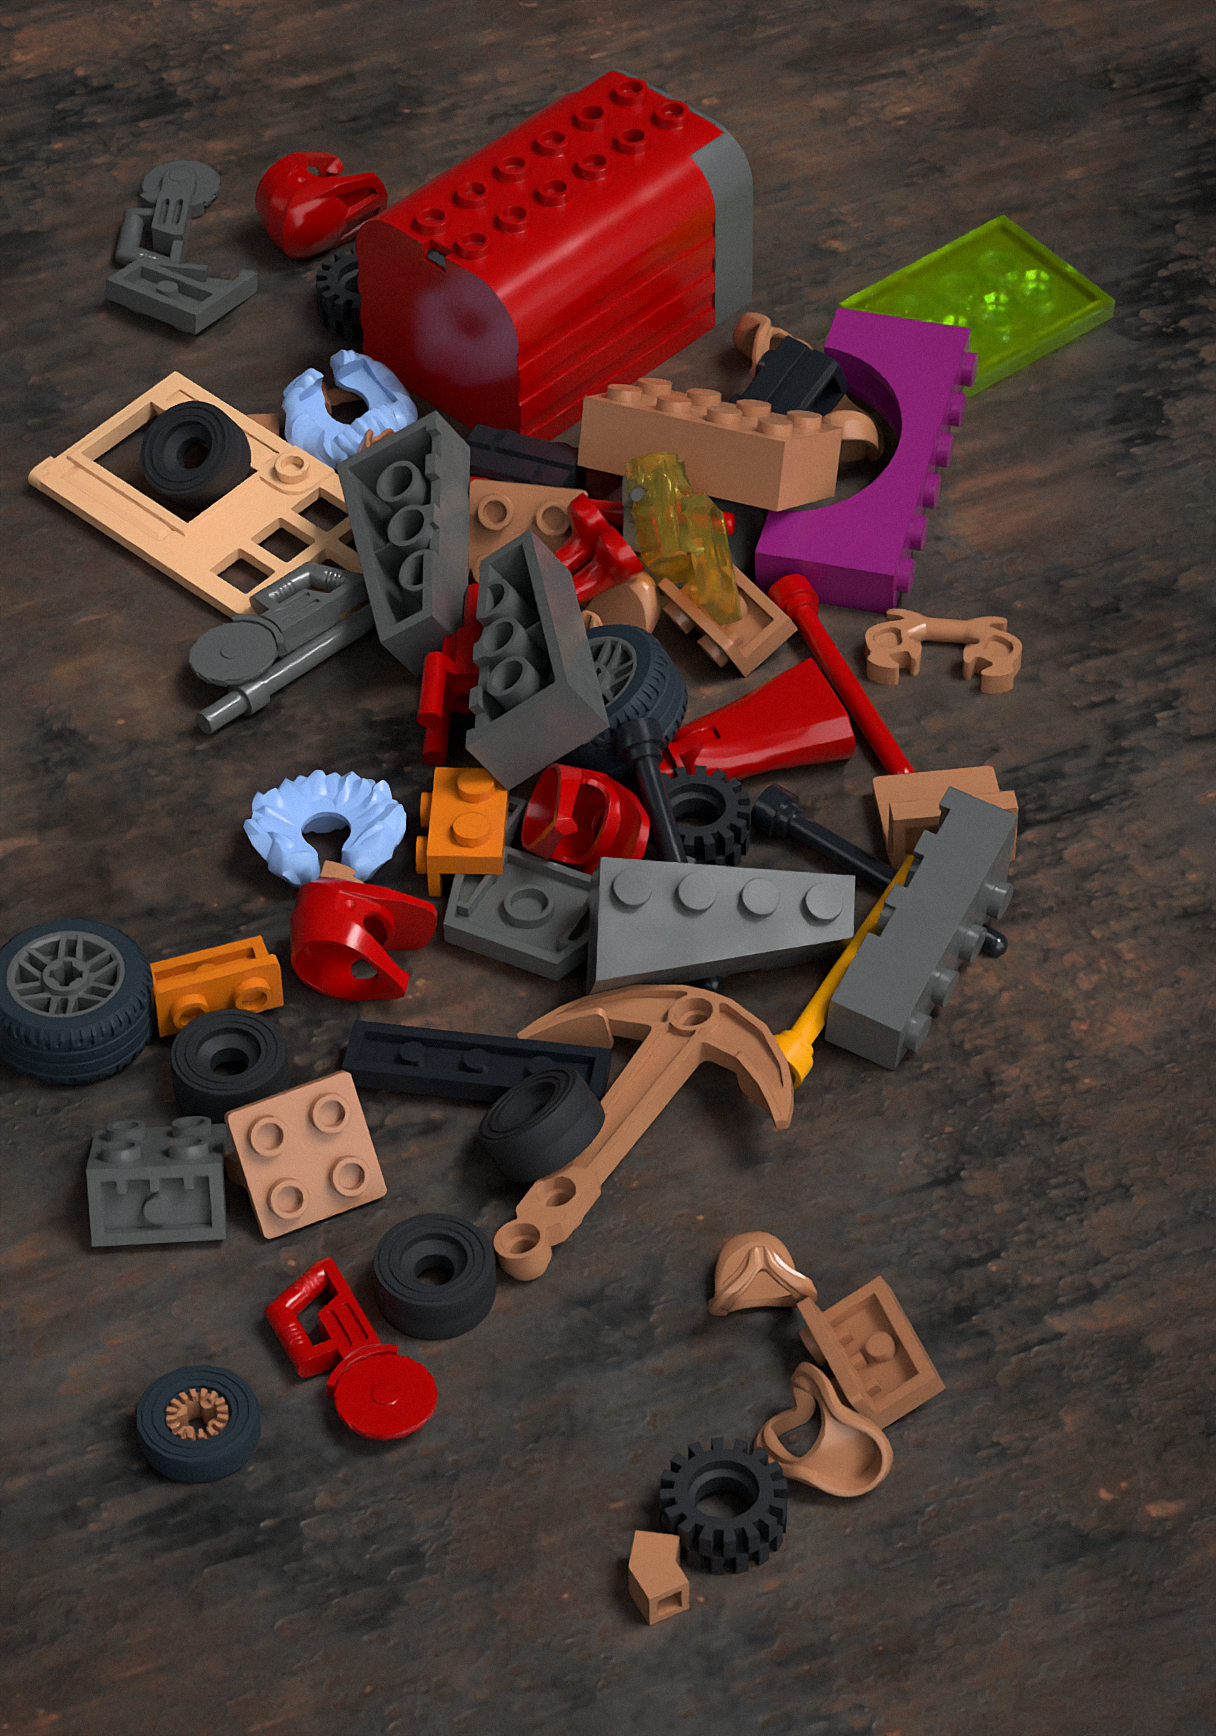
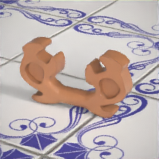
M888 609L886 611V622L870 627L865 633L864 655L867 662V677L879 684L897 685L899 682V669L907 668L911 676H916L921 668V642L923 641L965 644L962 663L963 679L970 680L975 674L981 675L980 691L982 693L998 694L1013 689V679L1021 668L1022 644L1018 638L1007 633V619L1002 617L983 616L969 620L926 617L906 609Z

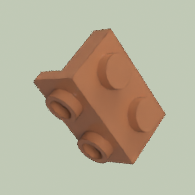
M721 552L680 590L666 576L657 584L670 601L663 608V611L686 635L695 628L702 635L697 644L719 668H722L729 661L745 678L798 630L792 620Z
M881 1276L873 1279L824 1312L817 1307L809 1296L797 1303L808 1325L799 1331L800 1337L812 1357L821 1367L826 1363L829 1364L835 1375L829 1381L841 1404L867 1417L881 1430L946 1389L892 1289Z

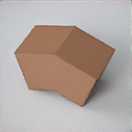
M636 1530L628 1566L629 1594L648 1624L653 1625L690 1608L689 1581L679 1567L680 1536Z

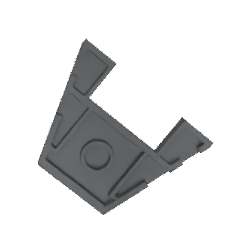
M509 795L503 875L455 874L443 923L444 941L554 981H559L586 961L588 957L590 880L592 876L509 847L522 829L524 815L528 806L527 800ZM647 842L645 853L641 860L661 861L657 845ZM686 856L688 863L696 864L695 858Z

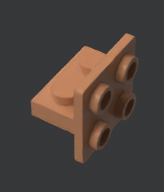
M486 479L473 480L470 483L468 586L479 583L481 560L529 529L534 532L552 553L559 549L572 532L567 507L582 492L588 497L587 491Z
M337 1071L233 1109L224 1115L234 1151L225 1154L224 1165L229 1180L247 1189L260 1233L268 1239L376 1200L387 1193L353 1079L349 1072Z

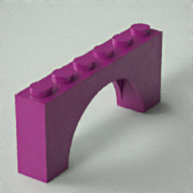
M837 307L824 345V354L835 359L840 365L850 385L846 393L861 399L879 412L892 428L899 445L892 460L881 475L852 497L839 503L813 510L778 512L769 510L755 550L756 586L763 593L767 594L770 587L782 577L790 574H802L807 577L818 594L819 603L886 614L888 609H896L900 592L909 594L911 591L916 567V560L911 558L913 550L923 551L929 524L928 516H924L926 508L936 509L941 489V475L937 474L939 467H949L954 445V434L950 433L952 426L961 427L966 408V393H962L964 386H974L979 355L978 353L970 352V328Z

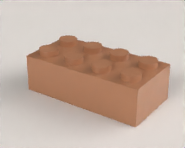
M639 378L637 386L611 384L608 385L607 392L584 397L577 465L621 476L627 474L634 479L643 481L651 480L661 470H665L673 479V488L778 512L835 496L843 428L821 423L822 415L814 412L792 410L788 411L787 415L771 412V404L768 402L742 399L737 400L736 404L721 401V393L714 390L694 388L688 389L687 393L673 391L672 382L668 380Z

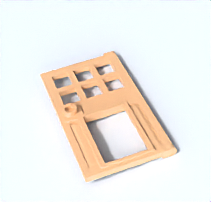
M174 371L55 459L51 456L34 467L28 476L29 484L231 619L232 615L239 614L258 616L249 602L250 596L306 562L320 564L329 558L348 571L363 574L358 552L345 545L354 538L349 516L330 531L325 532L299 515L301 511L319 498H324L348 514L339 476L335 473L334 469L298 446H292L177 371ZM202 401L220 408L244 431L251 449V465L248 473L250 477L189 523H186L94 462L95 459L154 416H159L170 407L182 402ZM279 528H284L310 545L287 563L258 545ZM240 558L269 576L247 594H244L217 576ZM310 587V588H309L310 590H314V591H319V592H323V593H330L328 590H324V589H320V588H315V587ZM369 598L340 615V622L366 606L370 602Z

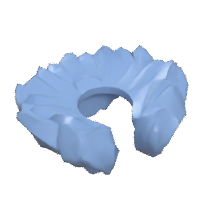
M342 349L334 354L330 360L335 384L344 390L357 394L365 401L368 411L363 416L356 418L352 424H343L334 420L325 408V399L321 390L324 375L313 368L306 370L286 387L282 394L284 399L281 405L286 412L284 434L287 442L292 446H298L332 469H337L336 464L357 453L360 442L368 429L374 432L373 437L388 428L397 432L418 419L417 408L410 399L409 392L406 391L403 384L385 364L373 361L371 357L358 354L353 350L346 351Z
M315 770L309 777L299 775L294 782L285 778L278 789L273 788L265 794L257 792L252 802V817L245 820L243 827L258 854L267 861L268 870L287 881L292 887L300 888L301 885L320 877L318 853L304 840L302 832L304 834L311 831L315 833H328L334 829L342 830L348 825L351 834L343 845L341 864L356 871L354 877L364 883V881L371 880L386 861L392 858L393 851L400 844L406 831V813L403 805L392 799L389 785L385 780L376 784L373 779H361L353 771L341 777L336 772L325 775L322 770Z

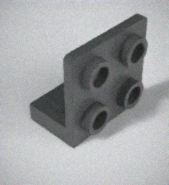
M189 1116L174 1120L172 1126L145 1128L143 1121L119 1120L107 1124L105 1130L95 1131L86 1168L92 1247L226 1240L227 1216L223 1171L227 1144L226 1124H212L210 1118Z

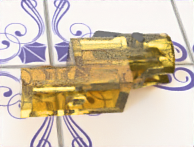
M653 452L628 461L625 464L626 475L622 479V505L624 506L623 538L636 555L641 556V560L660 580L665 576L672 583L688 580L690 595L695 606L699 609L704 608L720 626L741 620L742 613L723 512L704 491L694 494L686 474L684 461L679 462L677 453Z

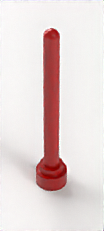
M790 574L777 580L770 587L767 597L795 624L888 775L915 773L907 757L817 617L819 612V596L807 577L802 574Z

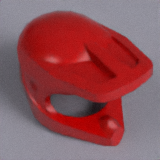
M294 152L278 160L264 174L256 190L255 208L269 238L283 250L287 257L290 259L310 258L350 241L356 237L359 228L365 222L387 208L388 194L377 174L367 172L351 176H337L345 168L336 155L329 152ZM315 167L317 169L318 176L309 173L307 168Z
M552 763L541 774L530 797L523 819L521 841L526 850L545 860L555 859L568 863L577 871L592 876L600 857L637 860L643 858L649 837V816L638 797L608 775L593 770Z
M335 877L315 879L300 886L296 893V904L290 917L291 963L293 969L303 983L311 989L332 998L346 1001H365L404 997L410 974L401 969L386 951L418 950L424 948L435 932L437 910L428 901L387 887L358 883ZM364 959L377 971V974L369 979H357L351 973V967L356 961Z

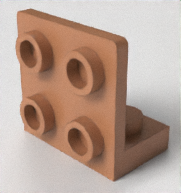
M991 766L873 778L872 791L890 866L899 871L907 857L913 855V850L924 830L937 834L941 814L939 803L949 786L1018 815L1019 808L1014 790L1000 792L994 768ZM1017 828L1010 861H1015Z

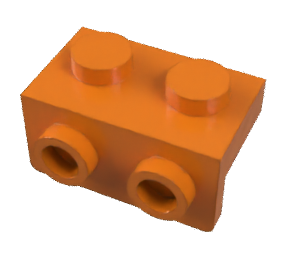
M435 767L433 792H422L421 829L429 830L428 836H417L416 873L427 874L429 897H442L444 874L503 875L510 790H507L486 768Z
M261 935L150 964L154 985L152 987L154 1019L160 1038L179 1033L192 1020L213 1011L239 1009L259 1013L284 1005L280 964L276 955L268 954Z

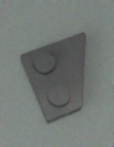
M138 258L106 279V299L126 306L134 313L146 314L171 324L179 331L197 334L257 292L258 273L241 269L239 277L234 280L208 278L207 265L190 263L172 264L163 260Z

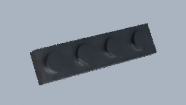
M355 1020L342 1070L351 1074L355 1087L495 1103L504 1093L530 1075L549 1067L567 1065L574 1068L582 1076L589 1090L601 1102L606 1093L611 1070V1049Z

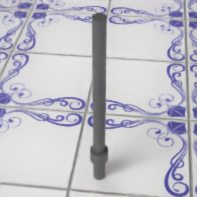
M367 604L278 661L265 673L259 675V678L240 685H230L227 695L196 714V721L200 729L206 734H211L241 714L244 716L252 715L269 704L270 695L374 629L376 624L371 604Z

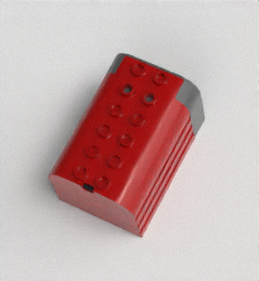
M607 68L600 71L371 218L359 228L356 235V257H358L359 272H357L362 306L360 307V318L364 334V342L362 343L363 355L371 357L373 361L385 364L406 389L471 429H474L476 424L497 429H511L521 435L552 441L582 420L584 397L607 392L608 385L634 384L639 378L647 375L752 302L753 178L750 165L742 148L732 134L719 122L635 75L618 68Z

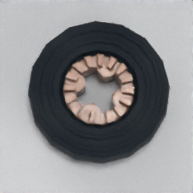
M206 1364L178 1368L160 1376L145 1390L136 1410L138 1445L150 1466L170 1479L188 1483L216 1481L236 1472L253 1456L261 1436L259 1402L248 1383L228 1369ZM194 1418H202L203 1422L208 1425L206 1432H203V1429H198V1434H196L189 1421Z

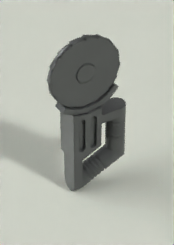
M185 159L173 162L168 161L158 167L155 166L145 175L141 183L142 194H140V203L142 208H129L123 216L115 253V260L119 264L127 266L138 258L163 260L172 264H184L193 218L205 215L204 206L207 207L214 199H217L221 190L219 174L211 166L200 163V161H185ZM142 232H152L154 250L170 255V257L140 248Z
M312 562L302 564L279 580L271 583V585L250 596L249 602L258 616L246 614L232 615L233 623H224L223 626L209 629L197 638L189 651L190 669H192L197 678L202 679L204 682L225 687L227 685L244 684V682L259 678V675L271 668L276 658L281 659L338 624L340 622V615L369 598L363 574ZM315 587L324 590H329L331 592L323 593L319 591L310 590L309 588Z

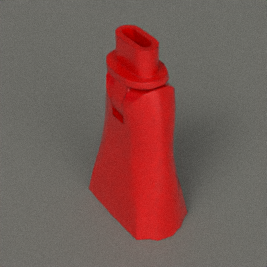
M808 658L739 699L680 726L673 740L662 752L663 761L659 766L661 773L665 772L671 779L674 778V768L685 766L687 775L695 774L696 766H706V775L711 777L716 769L726 772L727 783L733 778L739 781L773 770L850 761L855 754L856 744L848 713L813 658Z

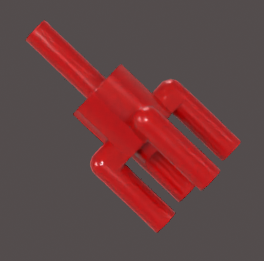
M479 583L471 584L466 588L462 628H458L457 632L452 636L443 638L441 652H430L424 658L417 721L421 726L425 727L422 760L427 765L441 766L446 762L451 715L455 712L473 713L469 709L470 689L478 686L479 667L472 661L474 643L479 641L483 631V625L476 619Z

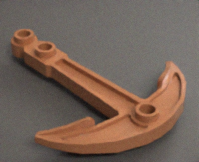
M634 984L581 997L556 1008L517 1033L516 1036L520 1039L609 1049L614 1045L613 1035L644 1042L600 1103L605 1112V1120L593 1142L570 1163L556 1172L538 1179L517 1205V1219L506 1223L497 1231L494 1237V1248L503 1271L522 1281L533 1280L545 1272L552 1257V1246L566 1241L573 1230L579 1227L585 1214L601 1195V1185L702 1062L712 1061L736 1072L740 1089L745 1095L765 1109L773 1120L776 1130L789 1128L794 1109V1088L784 1053L764 1022L734 1000L709 990L687 985Z

